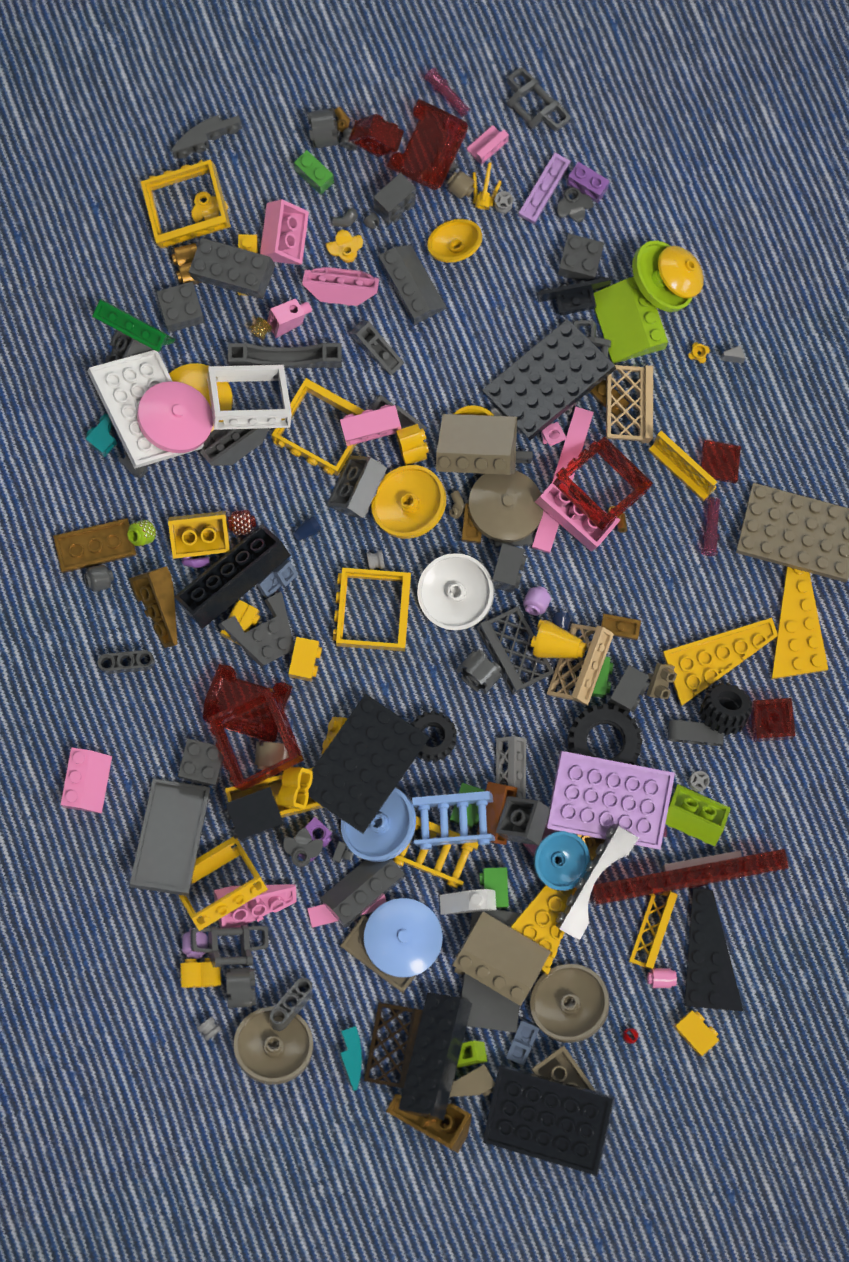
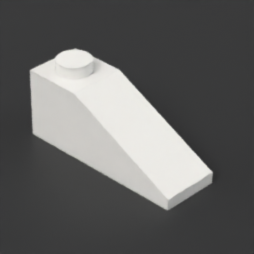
M480 889L440 895L441 915L496 910L495 890Z

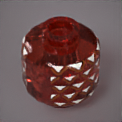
M249 510L233 511L231 516H228L229 531H233V534L236 536L251 534L252 527H256L255 515L251 516Z

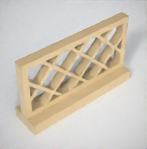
M615 365L616 371H619L623 377L617 382L611 374L606 377V439L649 443L653 439V366ZM630 372H639V380L636 383L628 376ZM624 378L632 385L627 391L618 384ZM615 386L623 394L617 400L611 395V390ZM633 388L639 393V398L636 401L628 394ZM624 396L632 404L626 410L618 402ZM614 405L623 412L617 418L611 413V408ZM633 406L639 411V416L636 419L627 412ZM624 414L632 422L626 428L619 421ZM614 423L623 430L620 434H611V426ZM634 424L639 429V436L632 435L627 429Z
M572 623L569 633L575 635L577 630H581L582 635L578 638L585 640V643H587L586 651L588 650L586 658L583 660V658L578 657L580 663L574 667L571 662L575 658H559L547 695L588 705L614 633L602 626L591 627ZM594 633L592 641H589L588 636ZM568 665L569 671L562 675L563 668ZM582 668L579 676L576 677L575 672ZM572 676L573 681L566 685L565 679ZM561 683L563 688L555 692L556 686ZM575 686L572 695H570L568 690Z

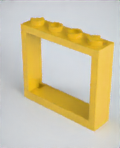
M211 159L204 162L200 160L197 164L184 165L178 170L165 171L163 175L149 176L150 179L140 181L155 241L161 249L231 227L216 166ZM210 173L221 216L163 234L152 191Z
M305 378L290 403L292 417L307 392L348 415L354 414L355 416L365 411ZM275 428L272 433V440L275 445L280 448L286 447L290 449V453L294 456H302L312 466L318 465L323 468L325 473L329 475L335 474L336 476L339 475L357 445L347 446L337 465L334 466L282 437L286 428Z
M342 568V573H338L337 584H340L341 588L340 592H336V603H339V611L335 610L334 622H338L337 629H333V641H336V646L405 651L411 573ZM348 578L403 582L398 644L343 639Z
M234 836L196 859L191 885L240 855L254 878L197 913L187 896L179 895L199 931L268 890L237 838L234 839Z

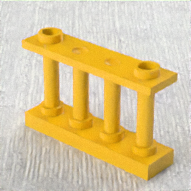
M416 816L415 830H418V828L421 829V818ZM429 822V838H436V835L441 837L440 826ZM448 829L449 837L460 836L459 833ZM478 842L460 844L462 845V852L452 877L441 873L451 845L454 844L443 845L434 869L423 865L428 850L420 849L415 862L404 858L409 845L403 852L392 859L399 866L403 867L406 864L447 881V885L457 889L458 886L462 887L464 884L459 878L468 855L473 850L477 851L479 845Z

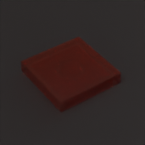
M704 440L701 467L715 480L736 484L738 482L741 446Z

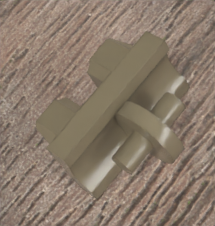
M657 663L654 673H648V679L651 682L646 694L647 696L669 699L671 693L668 689L669 682L675 681L677 676L673 665Z

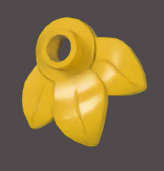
M200 192L195 196V206L191 212L195 223L200 222L203 218L208 220L219 216L220 210L216 196H211L208 192ZM202 198L207 199V201L204 203H202L200 200Z
M340 230L336 234V241L326 243V248L332 256H339L344 262L350 263L356 259L357 251L362 248L363 239L361 235L352 237L348 231Z

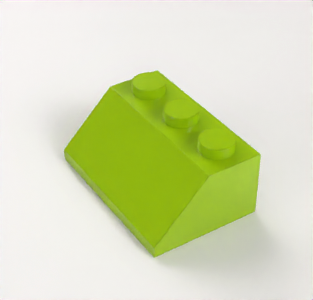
M677 784L669 802L665 824L702 840L706 844L716 846L725 828L731 808Z

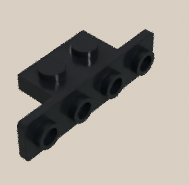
M602 276L592 281L582 280L573 285L563 284L554 289L544 288L536 293L537 301L539 303L556 299L560 316L595 309L596 302L593 291L611 286L610 277Z

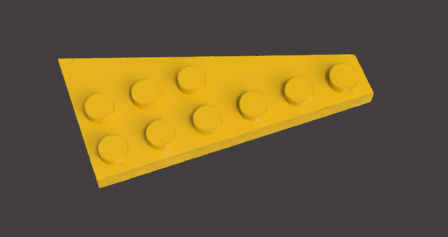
M786 567L771 680L828 670L810 573Z
M773 619L762 620L663 651L666 664L675 667L674 672L677 676L675 681H673V685L681 707L775 639L778 633Z
M545 885L510 926L551 951L541 969L546 975L549 974L558 946L565 933L556 927V919L560 912H564L566 909V901L570 895H574L577 890L576 887L569 890H555Z

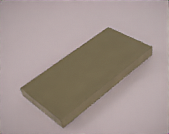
M363 914L340 947L400 992L404 993L416 976L407 978L393 977L380 971L371 962L364 946V930L369 918Z

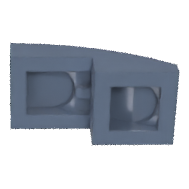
M286 560L256 585L262 595L269 598L280 586L286 587L298 573L292 563Z
M524 1019L521 1020L507 1053V1059L523 1066L525 1065L539 1031V1027L536 1024Z

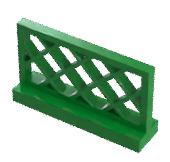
M103 299L99 300L92 317L157 352H160L163 345L173 344L175 338Z

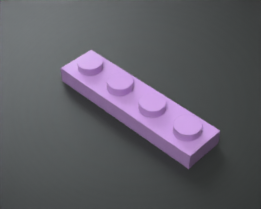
M557 153L553 154L518 216L533 224L536 223L571 163L570 160Z

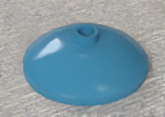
M557 831L547 835L540 842V845L537 846L534 855V868L538 878L546 886L555 890H569L576 887L578 880L585 876L587 872L586 867L590 862V854L585 842L576 834L566 831ZM557 856L559 857L558 863L555 862Z

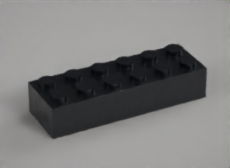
M262 524L174 597L183 610L203 629L291 555L282 541Z
M427 992L398 1109L412 1115L444 1121L472 1003L461 997Z

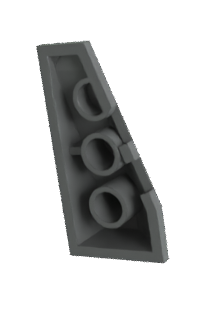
M116 330L110 346H112L111 354L106 356L105 362L108 363L151 351L152 348Z

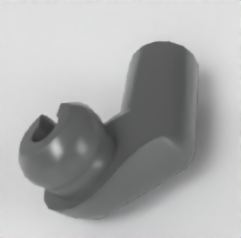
M350 208L342 218L333 217L332 226L350 227L357 220V210Z

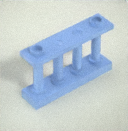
M490 791L413 797L412 804L421 813L422 840H414V844L422 850L432 849V846L475 842H478V845H488L490 841H495V837L492 834H487L486 806L488 803L493 802V794ZM468 804H476L478 806L480 835L468 836ZM457 805V808H459V837H449L447 811L449 806ZM430 807H438L440 809L441 838H429L428 811Z

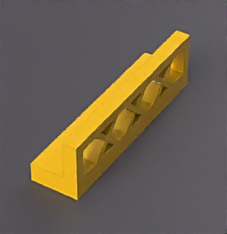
M653 888L629 960L630 963L650 970L653 969L678 894ZM656 893L667 897L665 905L657 907L654 901ZM656 911L660 920L657 924L651 926L648 917L649 914ZM650 930L653 940L645 945L642 935ZM643 948L647 954L645 963L634 959L636 952Z

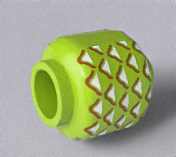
M140 520L129 526L127 536L132 544L140 547L154 541L156 530L150 521Z

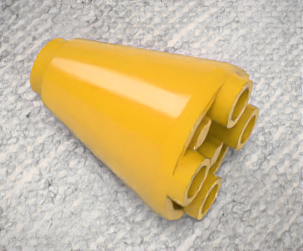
M539 620L537 636H533L531 641L535 657L575 659L584 657L587 643H584L582 639L551 621Z

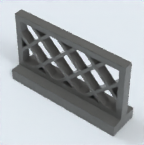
M518 606L493 619L480 623L476 628L494 662L501 667L500 673L512 695L554 674L547 658L539 660L537 657L533 658L526 655L528 646L531 647L529 642L530 640L532 641L534 634ZM517 614L519 618L518 625L508 622L510 615ZM495 622L504 624L502 633L494 631L491 624ZM506 625L516 628L514 637L504 634ZM519 630L525 631L528 634L527 642L517 639ZM503 638L513 641L510 650L503 648L501 644ZM515 642L526 645L523 654L513 651ZM512 655L522 658L520 666L511 663ZM524 659L535 662L532 671L522 668ZM537 663L544 665L548 672L544 674L535 672ZM521 671L531 674L530 680L524 684L519 677Z

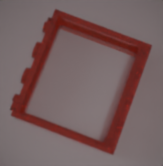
M605 436L598 442L594 441L589 446V450L585 448L578 455V459L573 458L567 464L566 469L562 467L556 473L557 478L553 483L601 531L646 494L653 485V482ZM596 454H599L635 489L607 514L569 478Z
M270 687L208 718L211 724L210 731L217 739L216 747L220 753L222 752L224 757L222 761L225 768L230 772L231 777L229 779L233 783L234 788L236 787L243 791L304 761L278 694ZM267 702L289 757L244 779L223 724Z

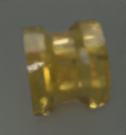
M258 317L256 323L249 327L251 333L260 340H264L265 334L273 329L261 317Z

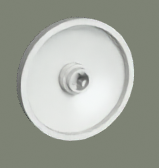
M447 554L432 561L423 571L418 583V601L425 616L435 625L448 630H464L478 624L490 611L494 600V584L489 571L475 558L464 554Z

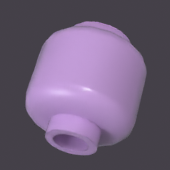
M533 587L528 590L523 600V606L526 612L533 616H538L546 612L551 597L544 587Z
M189 929V932L184 933L182 936V952L190 959L202 958L206 953L193 952L191 950V929ZM203 932L196 933V945L198 948L208 949V937Z

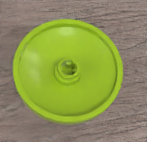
M649 241L639 247L633 256L632 270L636 284L644 297L652 305L666 312H677L686 307L692 298L686 299L675 295L667 288L660 276L658 258L660 253L670 245L661 241Z

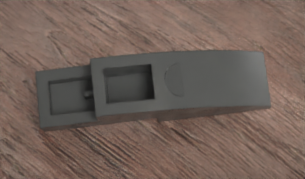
M216 115L199 123L184 134L172 148L174 158L183 159L194 152H204L209 148L208 140H217L223 135L237 133L242 129L239 115L223 121L220 120L219 115Z

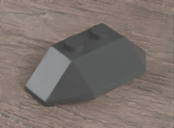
M269 428L213 430L204 442L200 453L211 466L233 465L263 443Z

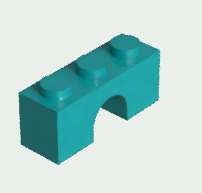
M104 414L100 418L99 424L95 428H91L85 438L87 443L104 458L117 445L115 438L110 435V430L114 425L108 414Z

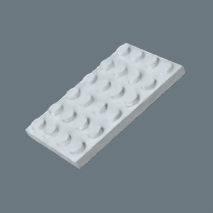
M148 351L88 369L87 372L134 469L186 454L171 453L154 446L145 438L138 425L137 408L144 393L156 384L172 381L157 351ZM202 444L200 447H198L197 449H195V450H193V451L202 449L203 446H204V444Z

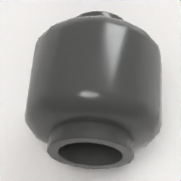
M100 565L87 569V573L84 574V581L88 589L90 588L93 592L110 588L111 581H114L112 570H108L105 565Z

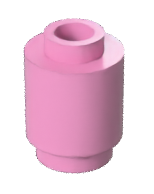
M653 968L651 972L647 973V983L651 984V988H671L676 986V971L671 970V968Z

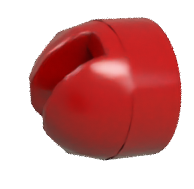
M627 1028L623 1031L622 1038L626 1043L633 1044L638 1040V1032L634 1028ZM628 1031L635 1037L634 1040L627 1034Z

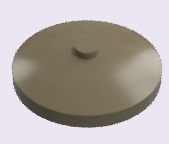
M515 471V474L512 475L484 474L475 482L468 497L470 519L479 532L494 541L512 543L523 540L535 531L542 519L544 510L535 503L541 492L528 476L518 471Z
M578 964L559 965L550 969L548 975L544 973L536 982L530 999L531 1013L539 1029L548 1037L565 1043L579 1042L594 1035L606 1021L610 1007L609 994L602 979L591 969Z
M275 1006L264 1007L249 1014L238 1026L234 1037V1054L241 1070L253 1080L271 1085L286 1083L298 1077L308 1066L313 1053L311 1030L299 1014L282 1031H276L271 1027L270 1012ZM281 1016L274 1018L276 1022H281L284 1019Z

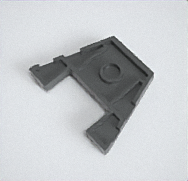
M281 592L265 600L274 618L245 633L235 616L219 624V627L230 634V638L234 642L237 641L260 667L294 650V643Z

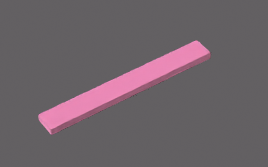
M575 407L552 481L553 484L568 492L594 413L579 407ZM543 511L532 548L550 553L559 523L545 511Z

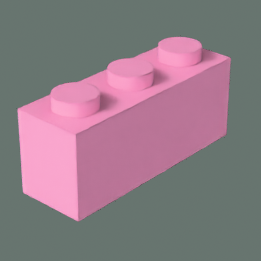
M384 405L375 411L371 409L365 410L362 414L355 416L350 414L340 419L347 446L396 434V430L401 429L395 405Z

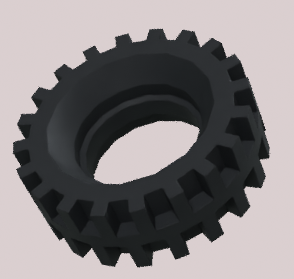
M603 704L602 706L594 705L588 710L585 709L574 720L567 737V750L570 753L596 757L587 746L588 734L597 725L609 724L620 732L623 746L615 757L606 760L634 765L641 753V729L638 728L636 719H632L628 714L629 712L619 709V706L615 705L613 707L608 706V704Z

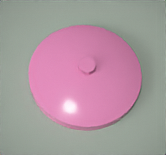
M169 381L152 386L144 393L137 408L138 425L145 438L154 446L167 452L186 453L197 449L207 440L213 427L212 410L208 401L198 390L184 383Z

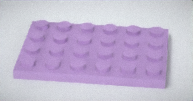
M560 751L546 828L606 839L607 830L616 824L639 837L635 845L660 850L675 773Z

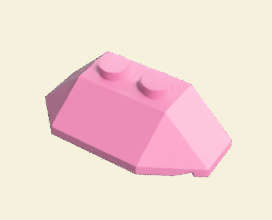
M322 267L305 270L302 285L320 302L358 306L377 294L379 278L372 277L363 271Z

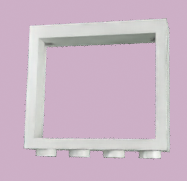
M284 365L208 366L207 381L214 430L290 428L292 413ZM279 381L283 409L220 411L216 382Z

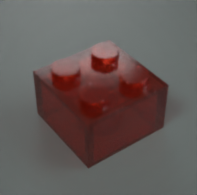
M373 114L355 121L349 141L373 155L381 157L398 151L404 131L398 128L397 124L384 120L381 115Z
M792 698L752 701L751 722L753 742L789 740L796 736Z

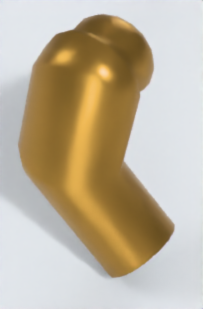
M610 506L608 514L621 519L617 524L618 532H626L625 513L616 506Z

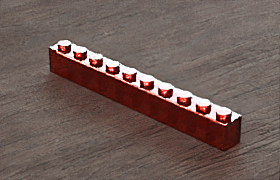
M785 849L596 884L593 886L591 893L595 907L785 871L789 866Z

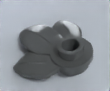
M570 187L564 191L563 199L558 203L557 212L560 218L569 215L574 221L581 223L585 217V209L593 208L594 204L589 195L581 194L579 189ZM569 195H574L576 198L570 199Z
M306 828L301 829L296 834L295 839L285 837L284 850L291 855V860L297 867L308 865L311 858L317 857L323 848V840L312 841L311 835ZM299 854H303L305 856V859L303 861H299L297 859V856Z

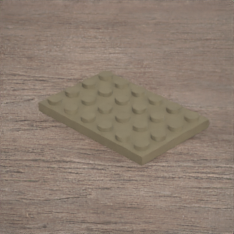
M753 483L736 553L847 583L849 579V508Z

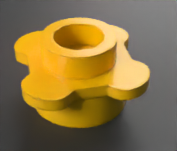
M697 342L693 343V349L688 355L689 359H695L701 364L705 363L706 355L710 352L709 347Z

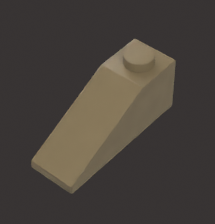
M485 1064L454 1081L450 1097L476 1096L483 1094L485 1097L492 1093L495 1082Z

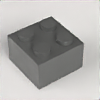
M399 173L373 197L374 211L388 225L392 222L396 223L402 217L404 211L411 210L416 204V187L402 173Z
M568 233L558 275L579 281L595 280L604 242Z
M193 281L157 291L168 333L205 323Z
M502 543L492 580L494 589L513 593L514 588H519L522 576L519 570L523 571L527 558L526 555H523L525 549Z
M629 665L607 704L613 707L615 705L619 706V709L623 711L634 712L641 700L638 696H643L650 684L647 682L649 676Z
M187 738L178 773L179 779L217 788L227 751L226 748Z
M507 796L496 833L508 841L539 846L550 814V808L538 800Z

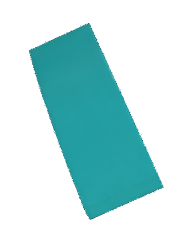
M354 1026L341 1031L348 1049L342 1052L341 1056L353 1091L358 1090L361 1077L362 1050L358 1030Z

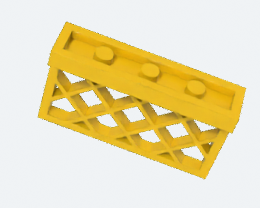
M660 431L657 434L654 444L649 448L648 452L704 502L717 488V481L665 433Z

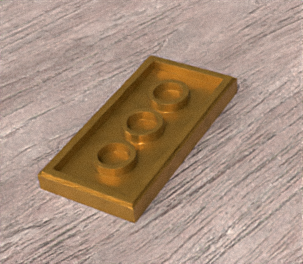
M128 518L54 535L61 572L66 573L137 556L135 546L129 541L127 536L130 526Z

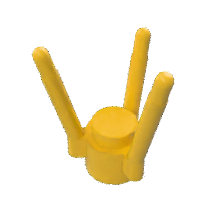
M491 162L488 163L483 191L479 192V195L476 172H473V203L476 208L481 210H489L490 206L493 207L495 196L502 183L498 181L490 197L487 189Z

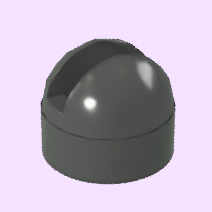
M373 212L366 217L363 223L368 228L375 229L376 226H379L380 221Z

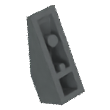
M361 320L349 332L356 343L390 376L404 364L369 321Z

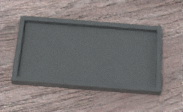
M153 778L130 887L189 896L211 791L210 787Z
M501 910L484 911L509 927L521 914ZM482 911L471 912L469 933ZM464 973L461 998L472 1003L467 1026L517 1033L520 1005Z

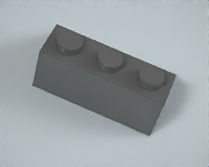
M350 455L326 506L351 517L364 518L369 511L373 498L377 494L380 482L384 479L387 467L372 457Z

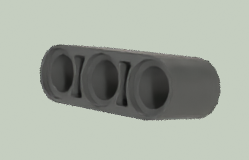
M148 650L103 654L98 659V667L105 674L151 670L155 665L154 656ZM144 656H149L151 661L146 665L142 664L141 659ZM130 658L131 664L129 666H122L123 659ZM111 660L112 665L109 668H103V662Z
M670 720L667 740L690 744L723 746L724 733L719 734L717 733L718 731H713L710 729L711 727L700 722Z
M298 979L270 1012V1025L274 1030H284L311 999L313 988L312 982L309 979ZM301 987L309 989L307 992L299 991ZM288 1002L296 1003L294 1007H289L286 1004ZM278 1016L284 1018L281 1022H276L274 1020V1018Z

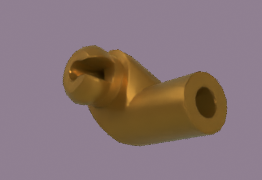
M337 107L334 110L339 119L337 129L343 132L344 129L349 128L350 118L341 107Z

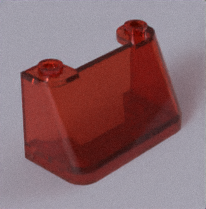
M418 98L413 109L414 117L419 120L404 153H394L390 157L387 167L402 173L404 176L424 186L437 190L443 184L464 140L468 124L466 121Z
M219 664L204 701L203 719L210 724L268 742L275 741L293 686L281 682L274 684L273 689L237 679V673L233 667Z

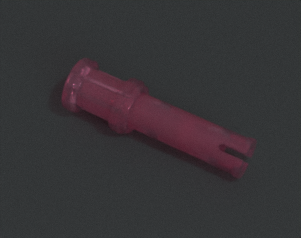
M436 67L429 70L424 76V80L429 81L434 87V91L441 93L461 117L467 115V112L471 109L450 88L448 80L444 79L437 72L438 69Z
M709 498L706 532L703 534L704 548L701 550V554L717 556V540L720 539L717 529L721 500L716 498L714 502V498Z

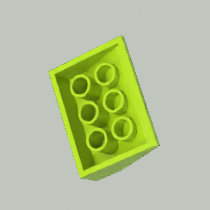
M634 277L627 278L594 293L596 302L594 310L604 339L611 341V347L608 352L613 364L666 349L668 340L657 307L644 297Z

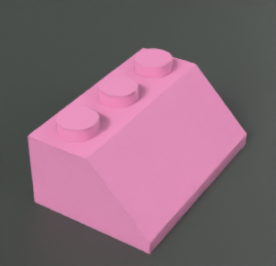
M282 199L267 203L260 254L271 257L273 262L301 265L309 211Z
M71 747L61 800L63 808L102 814L112 756Z

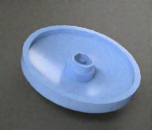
M397 788L393 790L364 834L341 820V833L347 847L358 857L371 862L387 861L403 852L412 840L416 827V814L413 804L407 795Z
M408 898L393 899L380 905L369 917L364 930V946L369 959L380 971L393 977H412L426 971L437 959L442 947V929L436 915L423 903Z

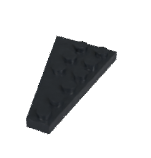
M693 888L684 1006L744 1012L713 890Z

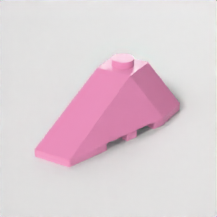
M295 884L266 885L268 890L218 920L220 928L241 927V925H247L255 920L259 922L264 919L263 916L271 912L276 913L296 903ZM230 886L214 890V900H219L240 886Z

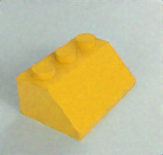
M226 511L169 517L168 526L173 559L230 551Z

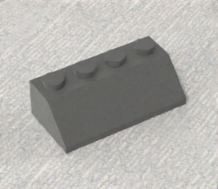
M412 245L394 247L379 255V264L413 325L447 309Z
M392 859L383 862L364 860L325 893L320 900L341 925L346 928L402 881L405 873Z

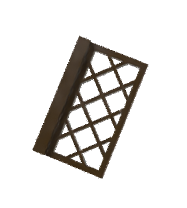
M378 1003L364 1081L404 1088L423 1010ZM383 1007L390 1008L394 1014L386 1022L381 1016ZM405 1011L412 1012L411 1021L404 1025L399 1015ZM397 1018L402 1027L392 1033L387 1024ZM385 1026L391 1035L381 1041L378 1037V1030ZM405 1030L408 1038L406 1042L400 1045L395 1035ZM393 1037L399 1047L389 1053L384 1043ZM382 1046L387 1055L378 1061L374 1056V1051ZM401 1049L404 1054V1060L396 1064L391 1055ZM389 1057L395 1067L385 1072L380 1063ZM378 1065L383 1075L378 1079L370 1078L371 1069ZM395 1069L401 1075L399 1083L391 1082L388 1074Z

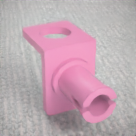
M558 422L551 423L541 431L543 444L548 443L549 446L566 440V436Z

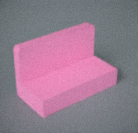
M491 126L467 147V151L482 165L508 142L509 134L505 130L499 132L495 126Z

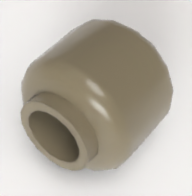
M463 171L454 172L447 181L448 191L459 199H462L464 196L469 197L474 191L472 187L474 180Z

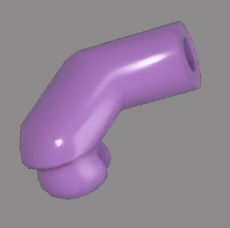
M183 557L181 561L184 566L192 568L210 565L209 557L195 559Z

